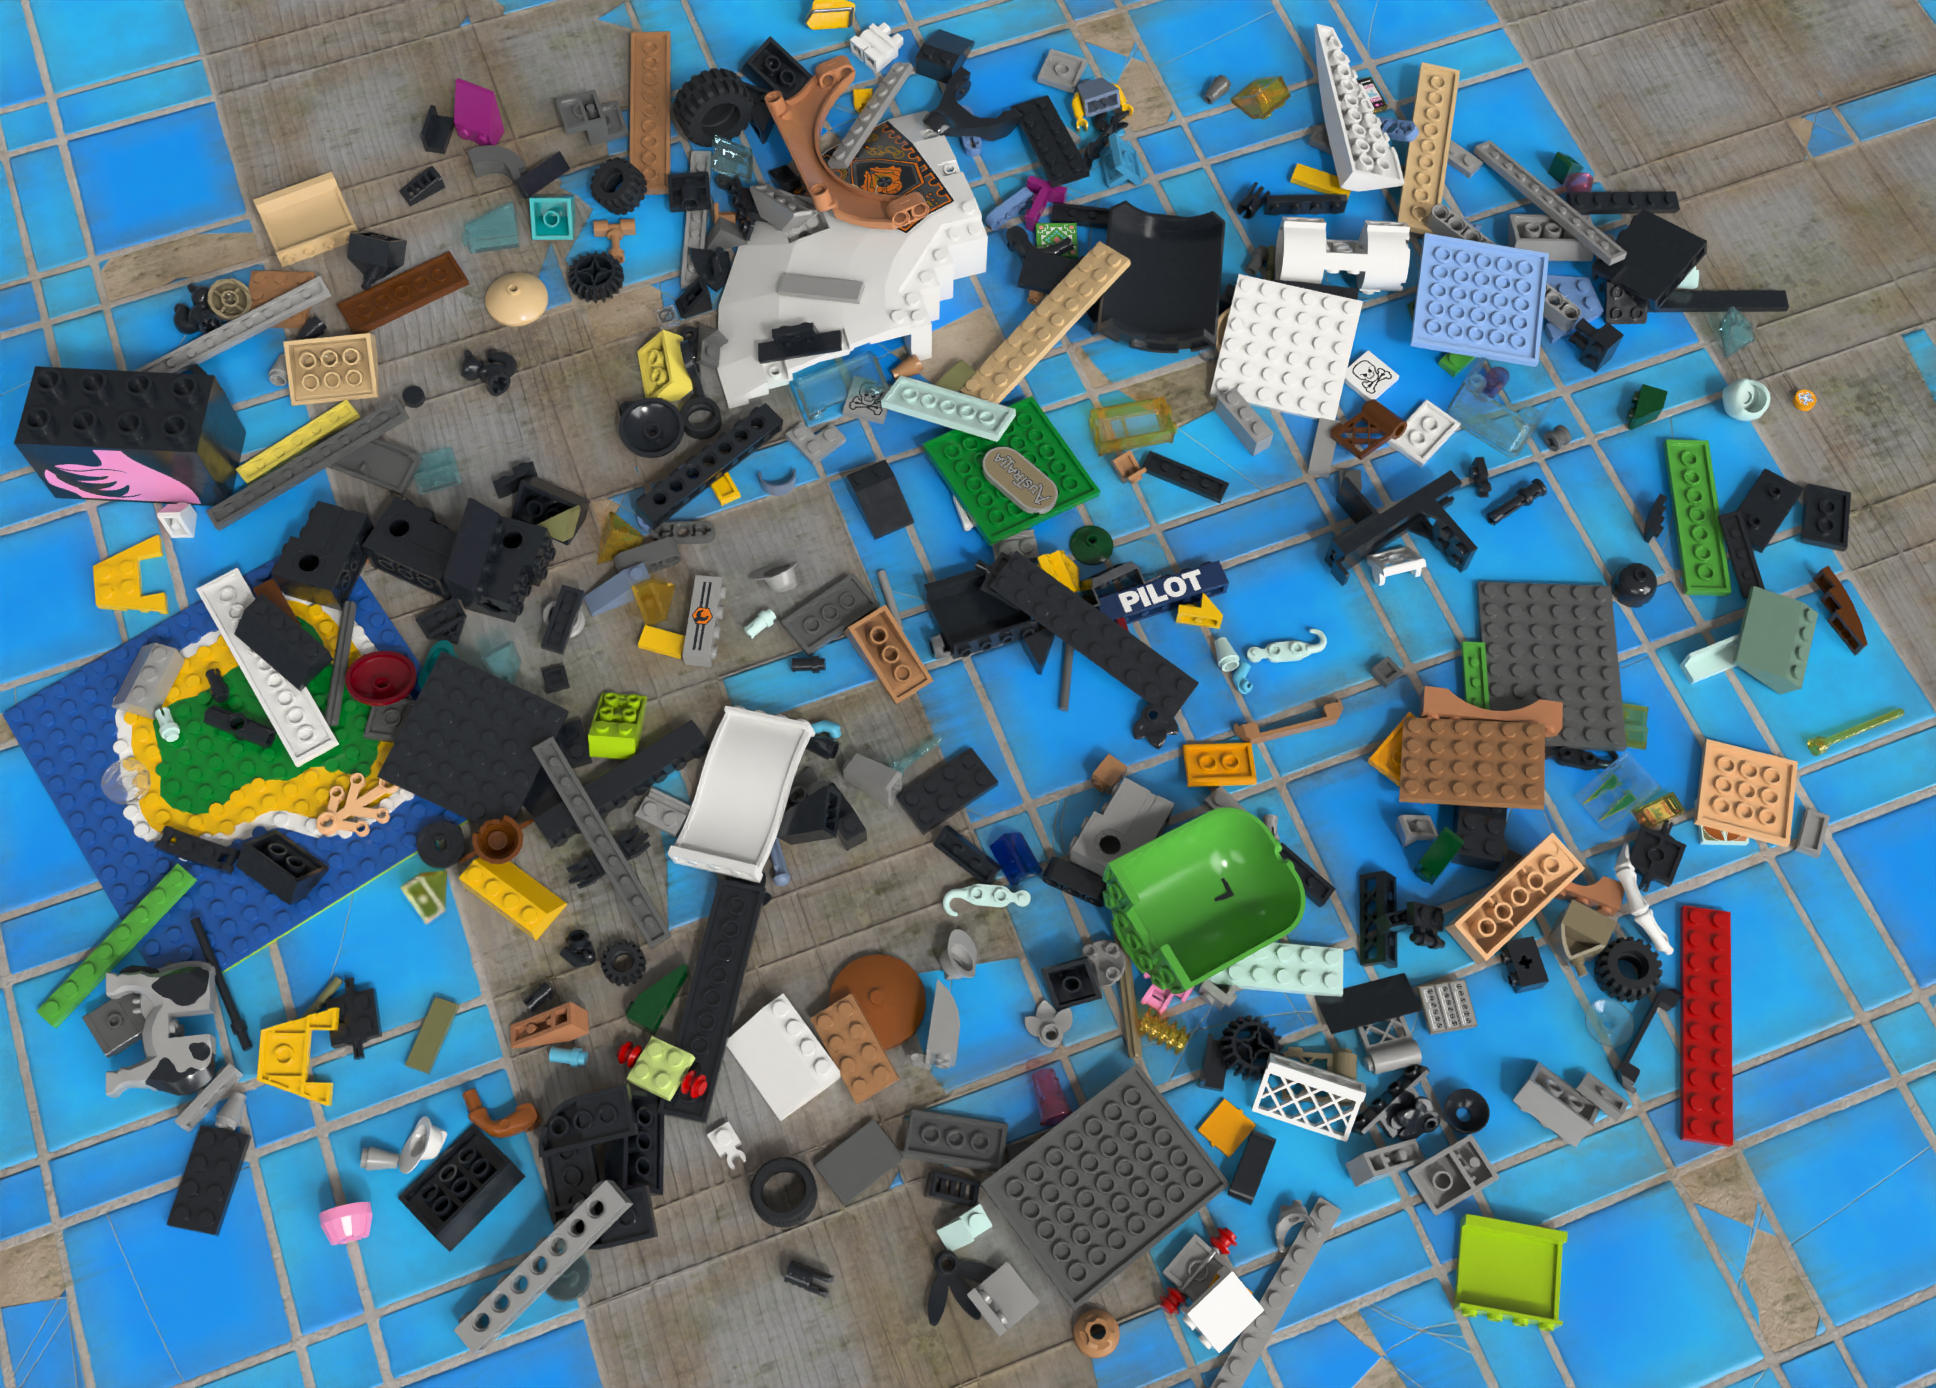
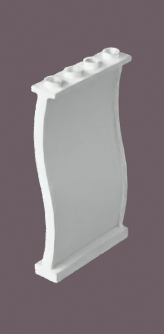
M737 705L734 707L725 706V715L708 751L689 815L675 845L670 846L668 855L676 864L760 883L763 876L762 869L778 834L798 765L810 738L815 736V732L811 724L804 719L793 720L781 714H776V716L769 715L761 710L750 711Z

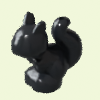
M189 284L187 289L191 293L194 307L189 309L183 303L175 305L173 322L176 329L186 335L196 332L207 334L223 326V321L216 316L207 304V294L210 288Z
M466 349L464 352L465 359L461 363V376L468 381L480 378L482 383H486L490 395L497 397L506 392L511 383L510 377L517 370V362L514 357L507 352H497L495 349H489L486 352V358L489 363L484 364L480 358L475 357L470 350Z

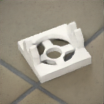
M1408 546L1367 556V564L1372 567L1374 581L1379 586L1385 584L1386 576L1410 571L1411 574H1414V577H1418L1421 575V568L1426 567L1425 559Z

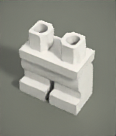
M885 22L878 27L873 23L859 37L855 35L850 39L851 53L862 62L865 61V65L875 73H878L893 59L898 57V49L904 44L903 37L898 33L890 37L891 29Z

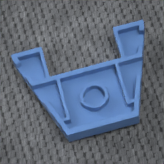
M1547 275L1546 283L1573 302L1581 311L1580 317L1569 331H1563L1553 323L1546 324L1544 329L1550 343L1553 344L1564 335L1571 334L1575 330L1576 324L1582 318L1590 323L1602 316L1604 310L1589 278Z

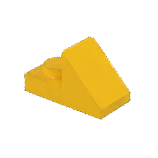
M1204 593L1200 601V608L1191 604L1179 605L1176 615V623L1220 629L1223 614Z

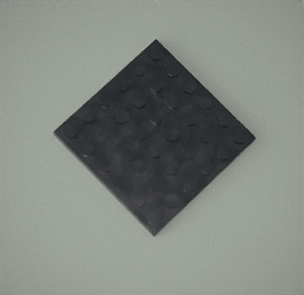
M441 651L377 777L481 826L487 820L491 821L493 818L501 819L504 815L516 820L542 768L532 748L552 736L556 740L569 714V710Z

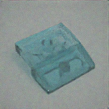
M715 135L712 140L714 151L711 157L712 170L732 178L734 175H738L741 181L750 184L753 170L752 149Z
M452 447L421 455L423 461L414 475L420 496L463 484Z

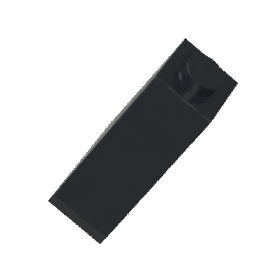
M823 786L785 811L777 837L790 845L837 838L841 793L829 786Z

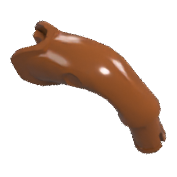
M470 1089L462 1094L469 1111V1120L492 1137L506 1138L524 1131L527 1133L535 1130L542 1123V1118L532 1103L521 1104L515 1108V1112L501 1119L492 1120L487 1108L483 1107L476 1089Z

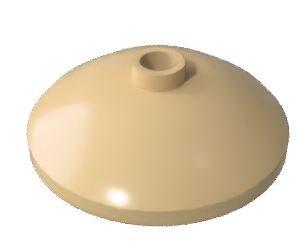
M522 272L509 273L499 277L490 285L485 295V305L489 315L500 324L523 326L537 320L544 313L548 305V293L543 282L537 277Z

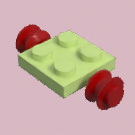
M652 1036L644 1050L642 1046L637 1045L634 1047L633 1042L628 1041L622 1044L617 1051L618 1063L622 1065L627 1062V1067L632 1069L626 1078L630 1083L668 1101H671L680 1084L681 1092L687 1094L691 1091L690 1095L692 1098L701 1096L706 1090L707 1082L705 1075L696 1077V1071L691 1070L688 1072L695 1057Z

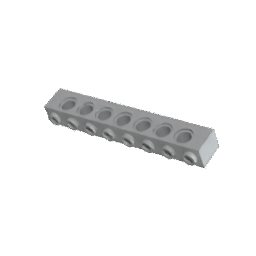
M602 1180L592 1188V1194L586 1200H580L573 1207L572 1210L574 1212L567 1219L562 1218L553 1227L555 1231L548 1237L541 1238L534 1246L536 1249L529 1256H523L516 1263L515 1266L517 1268L511 1274L508 1273L496 1283L498 1287L492 1293L488 1292L483 1295L477 1302L479 1305L472 1312L468 1311L458 1320L459 1325L454 1331L473 1354L483 1353L633 1205L631 1200L614 1181ZM601 1201L604 1205V1210L600 1215H597L595 1206ZM580 1220L585 1224L584 1231L581 1234L576 1230V1225ZM563 1238L565 1240L566 1247L565 1250L560 1253L558 1251L557 1245L558 1242ZM544 1257L547 1266L544 1271H541L538 1264L540 1259ZM523 1276L528 1281L527 1287L524 1290L520 1288V1280ZM504 1295L508 1297V1305L505 1309L501 1306V1298ZM485 1314L489 1317V1324L486 1328L482 1325V1317Z

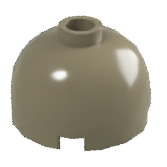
M234 278L217 280L211 285L207 294L209 308L218 318L227 322L248 313L252 305L248 287Z

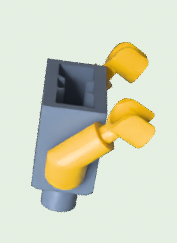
M1104 78L1090 81L1085 79L1077 85V92L1074 93L1072 99L1074 117L1078 120L1076 122V132L1078 134L1080 133V126H1084L1086 132L1088 130V122L1086 119H1083L1084 116L1087 118L1119 108L1120 106L1122 108L1121 112L1128 110L1129 116H1132L1133 107L1125 103L1127 100L1119 85L1110 83Z

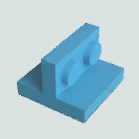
M1116 133L1108 136L1111 148L1100 153L1107 185L1112 189L1128 179L1136 186L1142 184L1143 178L1137 151Z

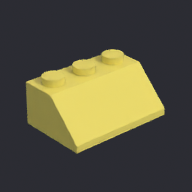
M662 330L637 351L645 398H660L670 402L680 400L693 390L692 382L681 353L680 342L684 341L682 336Z

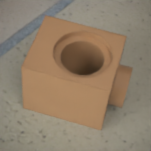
M1108 754L1093 772L1091 783L1099 792H1105L1110 795L1115 785L1120 783L1126 775L1127 766Z

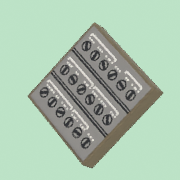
M1465 979L1417 988L1429 1035L1476 1028L1478 1026Z

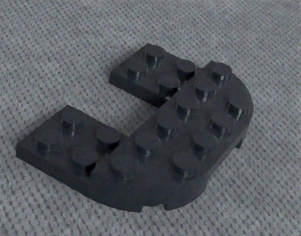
M629 1084L572 1097L558 1105L551 1112L552 1115L546 1125H543L539 1137L538 1152L539 1158L543 1157L552 1207L548 1209L554 1225L562 1218L567 1219L574 1212L572 1210L573 1207L580 1200H586L592 1194V1188L600 1182L594 1145L639 1134ZM648 1185L623 1191L633 1205L588 1249H607L658 1237ZM601 1201L595 1206L597 1215H600L604 1210V1205ZM580 1220L576 1225V1230L579 1234H581L585 1228V1224L582 1220Z

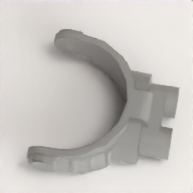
M1294 1200L1290 1206L1282 1205L1279 1207L1280 1214L1278 1215L1275 1234L1277 1247L1280 1252H1285L1284 1239L1286 1233L1298 1222H1311L1317 1237H1322L1321 1229L1315 1220L1308 1215L1301 1200Z

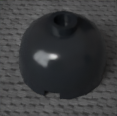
M1642 563L1623 565L1615 572L1610 582L1612 594L1614 593L1618 598L1617 601L1620 604L1633 608L1642 607L1643 604L1649 603L1658 587L1657 578L1653 570Z

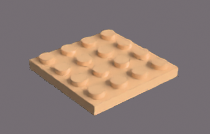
M1706 739L1703 744L1694 824L1787 847L1790 844L1798 761Z

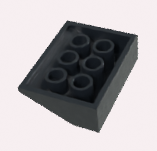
M473 1124L398 1199L451 1252L526 1176Z

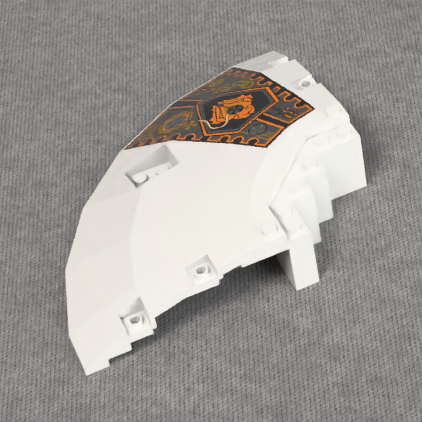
M927 110L888 119L876 125L847 169H831L835 175L845 182L870 192L897 196L920 192L929 206L927 216L894 230L873 229L847 223L837 219L832 209L824 212L818 211L801 227L793 228L789 232L780 231L779 228L768 222L756 221L750 240L747 241L746 245L738 247L718 311V331L728 339V343L720 348L717 371L729 409L749 404V399L769 394V389L788 385L789 381L793 380L792 373L821 361L849 355L850 351H853L855 347L869 342L874 344L903 337L910 356L916 354L919 361L932 358L931 321L939 320L940 301L953 298V280L986 272L988 236L981 220L982 215L964 173L959 169L957 159L945 135L940 136L922 121L925 115L928 114ZM840 144L826 150L821 155L828 167L827 162ZM800 174L796 175L800 179L802 186L788 192L814 206ZM784 274L859 281L865 285L859 304L781 296L778 292ZM804 322H813L819 333L841 330L842 332L841 351L760 364L758 361V343L774 341L772 329L780 328L781 326L800 325Z

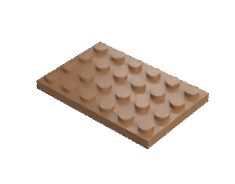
M1403 717L1399 802L1544 810L1545 724Z

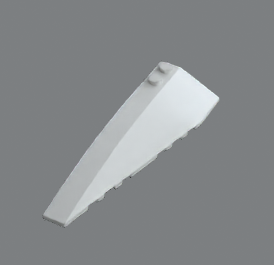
M1316 24L1314 26L1320 95L1340 188L1360 192L1403 186L1405 182L1397 152L1394 147H1390L1388 134L1382 132L1380 128L1382 123L1379 117L1373 114L1374 107L1363 85L1358 84L1356 80L1358 76L1355 70L1350 69L1348 65L1350 60L1341 51L1343 46L1334 28Z

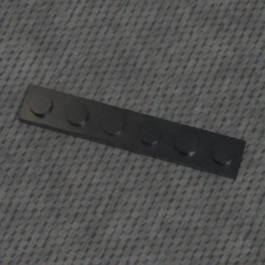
M1676 191L1569 192L1565 196L1567 204L1581 215L1639 214L1643 209L1653 214L1677 213L1680 210Z

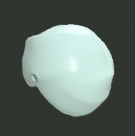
M1749 378L1737 379L1722 391L1723 405L1726 413L1738 421H1752L1760 418L1770 404L1771 397L1767 387Z

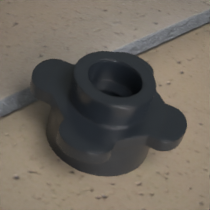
M584 930L570 932L565 939L566 943L569 944L568 951L574 953L590 948L592 943L588 940L589 934Z

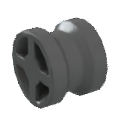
M1557 425L1553 431H1548L1544 434V442L1550 450L1558 451L1562 445H1567L1571 442V434L1565 426Z

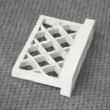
M1270 1052L1252 1111L1347 1142L1361 1102L1364 1101L1366 1086L1365 1083ZM1270 1073L1280 1076L1283 1084L1271 1088L1268 1082ZM1301 1083L1305 1085L1307 1091L1295 1096L1290 1086ZM1287 1088L1292 1098L1279 1103L1275 1093ZM1325 1091L1329 1093L1331 1099L1319 1104L1314 1094ZM1271 1095L1276 1104L1270 1108L1259 1106L1261 1099ZM1311 1096L1316 1106L1303 1111L1298 1101ZM1346 1098L1355 1101L1353 1108L1344 1112L1338 1103ZM1295 1103L1300 1113L1293 1116L1285 1114L1283 1107ZM1335 1104L1339 1114L1327 1119L1322 1109ZM1319 1111L1323 1121L1316 1124L1309 1122L1307 1115ZM1343 1119L1346 1125L1344 1133L1333 1130L1330 1123Z

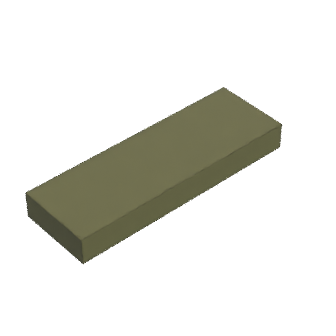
M435 997L406 1061V1067L430 1075L459 1009L458 1004Z

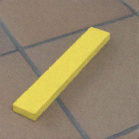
M346 399L236 468V471L249 486L308 451L323 437L346 427L360 418V416Z

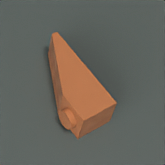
M572 1002L510 1025L511 1048L513 1049L567 1042L589 1034L588 1011Z

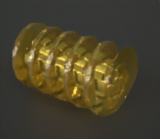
M1149 1007L1140 1024L1139 1037L1142 1038L1148 1033L1149 1042L1157 1038L1158 1047L1166 1042V1051L1175 1047L1174 1055L1178 1056L1184 1050L1193 1030L1186 1034L1185 1025L1178 1030L1176 1020L1171 1025H1168V1016L1159 1020L1160 1012H1156L1151 1016V1007Z

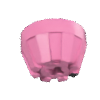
M357 1202L328 1209L319 1214L321 1228L331 1245L347 1244L349 1241L356 1242L361 1240V1238L369 1236L373 1216L371 1203Z

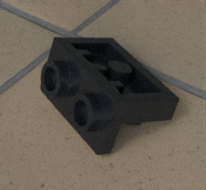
M581 719L563 724L555 741L571 768L574 769L593 763Z

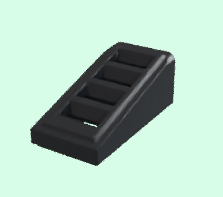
M431 166L399 190V192L411 207L444 189L445 185L440 174ZM410 192H413V197L410 196Z
M933 1170L928 1173L924 1197L973 1207L977 1204L981 1182ZM938 1179L940 1180L938 1192H935L936 1183ZM947 1181L950 1182L948 1195L944 1194ZM957 1183L960 1184L958 1197L955 1196ZM968 1185L970 1186L969 1198L964 1199L966 1186Z

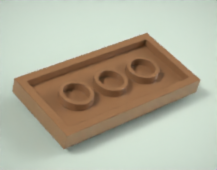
M854 994L847 995L810 1018L833 1062L840 1070V1075L856 1104L864 1102L900 1080Z

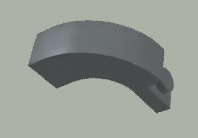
M493 145L479 146L467 150L476 178L494 173L503 174L512 180L519 199L524 198L514 181L527 173V169L523 160L516 153L507 148Z

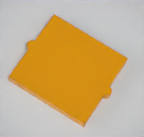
M1224 1098L1197 1131L1211 1143V1147H1216L1225 1156L1230 1158L1256 1127V1124L1243 1114L1242 1109L1238 1110Z

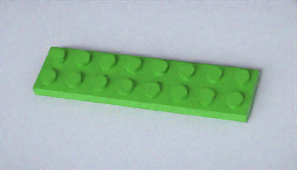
M1666 439L1663 445L1685 595L1729 596L1731 585L1724 539L1717 518L1720 516L1709 441Z

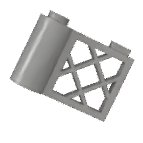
M1404 1016L1397 1017L1398 1021L1395 1018L1385 1020L1390 1023L1385 1032L1372 1026L1373 1024L1356 1028L1366 1052V1057H1364L1365 1068L1368 1072L1371 1071L1373 1075L1422 1062L1420 1048L1413 1039ZM1394 1025L1402 1029L1404 1037L1396 1038L1388 1034L1391 1026ZM1369 1031L1382 1036L1380 1043L1369 1044L1367 1039Z

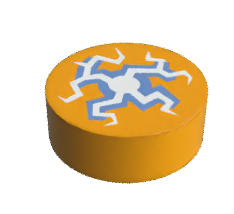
M1806 389L1799 390L1793 397L1794 406L1801 411L1811 410L1817 401L1815 394Z

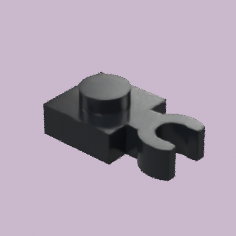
M1476 457L1469 467V476L1473 479L1475 487H1478L1479 497H1489L1488 492L1492 489L1487 479L1489 474L1484 457Z

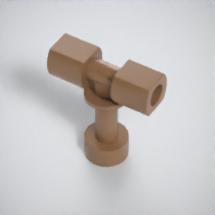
M620 219L618 224H608V220L593 221L595 237H607L611 240L612 249L608 251V255L612 254L614 259H618L620 264L624 263L625 252L620 249V240L625 235H636L635 219Z

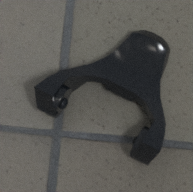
M961 66L948 81L939 106L926 114L922 120L925 125L941 136L982 137L987 141H996L1011 134L1023 115L1015 108L1002 112L997 118H979L969 113L957 102L966 96L971 86L969 81L971 73Z

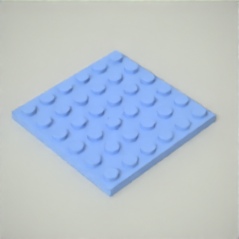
M1425 233L1422 243L1410 346L1536 367L1539 363L1549 253Z

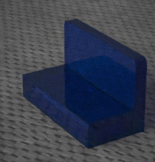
M1021 832L1005 833L989 846L999 865L1002 866V870L1011 886L1018 885L1029 875L1042 872V868Z

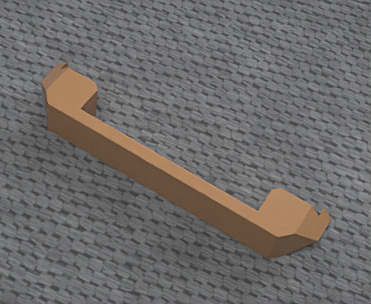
M1337 699L1336 702L1326 704L1321 712L1323 718L1261 733L1255 722L1238 726V723L1233 726L1236 735L1244 742H1251V745L1335 725L1344 708L1341 700Z

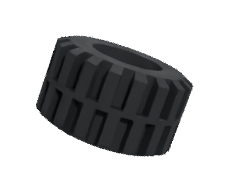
M614 157L613 160L611 158L608 159L605 164L602 162L599 169L596 168L594 171L596 174L591 178L593 182L590 184L591 194L605 209L615 215H620V213L626 215L628 211L633 212L636 206L639 207L641 205L640 201L644 200V193H647V188L645 187L647 181L644 179L643 173L624 158ZM622 182L619 189L615 191L616 187Z
M1621 937L1616 941H1612L1598 955L1599 957L1595 961L1597 966L1594 968V974H1598V977L1595 980L1597 984H1602L1600 989L1603 992H1609L1608 997L1613 999L1616 996L1619 1002H1623L1626 999L1628 1003L1635 1000L1639 1001L1659 984V978L1663 970L1659 969L1662 966V962L1657 960L1659 955L1657 951H1651L1652 946L1649 943L1644 945V940L1642 939L1634 941V937H1627L1626 939ZM1618 960H1626L1632 963L1637 969L1638 980L1625 977L1618 968Z

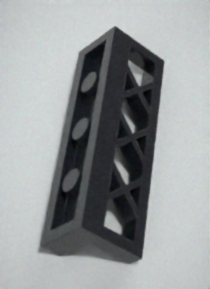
M1385 870L1359 875L1360 965L1367 967L1381 964L1389 969L1397 968V931L1381 934L1377 927L1375 934L1372 937L1368 936V928L1376 918L1378 919L1386 913L1397 911L1396 877ZM1376 879V887L1370 893L1367 890V881ZM1374 900L1376 902V909L1370 915L1368 913V906ZM1374 945L1377 948V958L1368 959V951Z

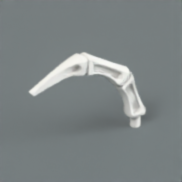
M1624 843L1614 870L1616 871V877L1625 890L1631 914L1635 916L1634 920L1649 935L1656 950L1670 955L1674 949L1669 944L1667 934L1657 925L1653 917V911L1648 908L1649 904L1643 899L1636 883L1637 875L1634 872L1635 868L1629 859L1630 845L1629 843Z

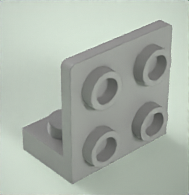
M1008 1262L967 1294L999 1337L1039 1304V1300Z

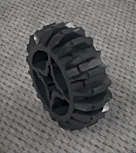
M596 250L594 254H590L587 251L586 256L579 255V260L573 259V265L569 266L567 275L569 287L574 295H578L580 300L585 298L587 303L591 300L596 304L598 300H602L605 303L606 298L613 299V294H619V289L623 288V267L618 259H614L612 254L607 255L605 251L601 254H598Z
M1247 1015L1245 1018L1241 1016L1235 1021H1231L1228 1024V1028L1223 1029L1222 1034L1224 1036L1219 1038L1218 1041L1222 1044L1218 1051L1225 1054L1221 1057V1061H1228L1229 1063L1226 1066V1070L1233 1068L1235 1070L1233 1076H1238L1241 1073L1242 1081H1246L1249 1077L1252 1082H1256L1258 1078L1262 1080L1270 1052L1284 1057L1279 1052L1284 1049V1045L1278 1043L1282 1036H1275L1276 1027L1270 1029L1268 1027L1269 1021L1261 1023L1260 1016L1254 1018V1020L1251 1015ZM1239 1032H1250L1246 1038H1236ZM1256 1058L1266 1059L1264 1065L1260 1066L1253 1065V1062Z

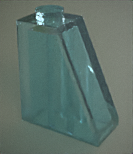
M508 202L465 224L466 233H462L464 246H468L470 254L520 248L517 215L513 202Z

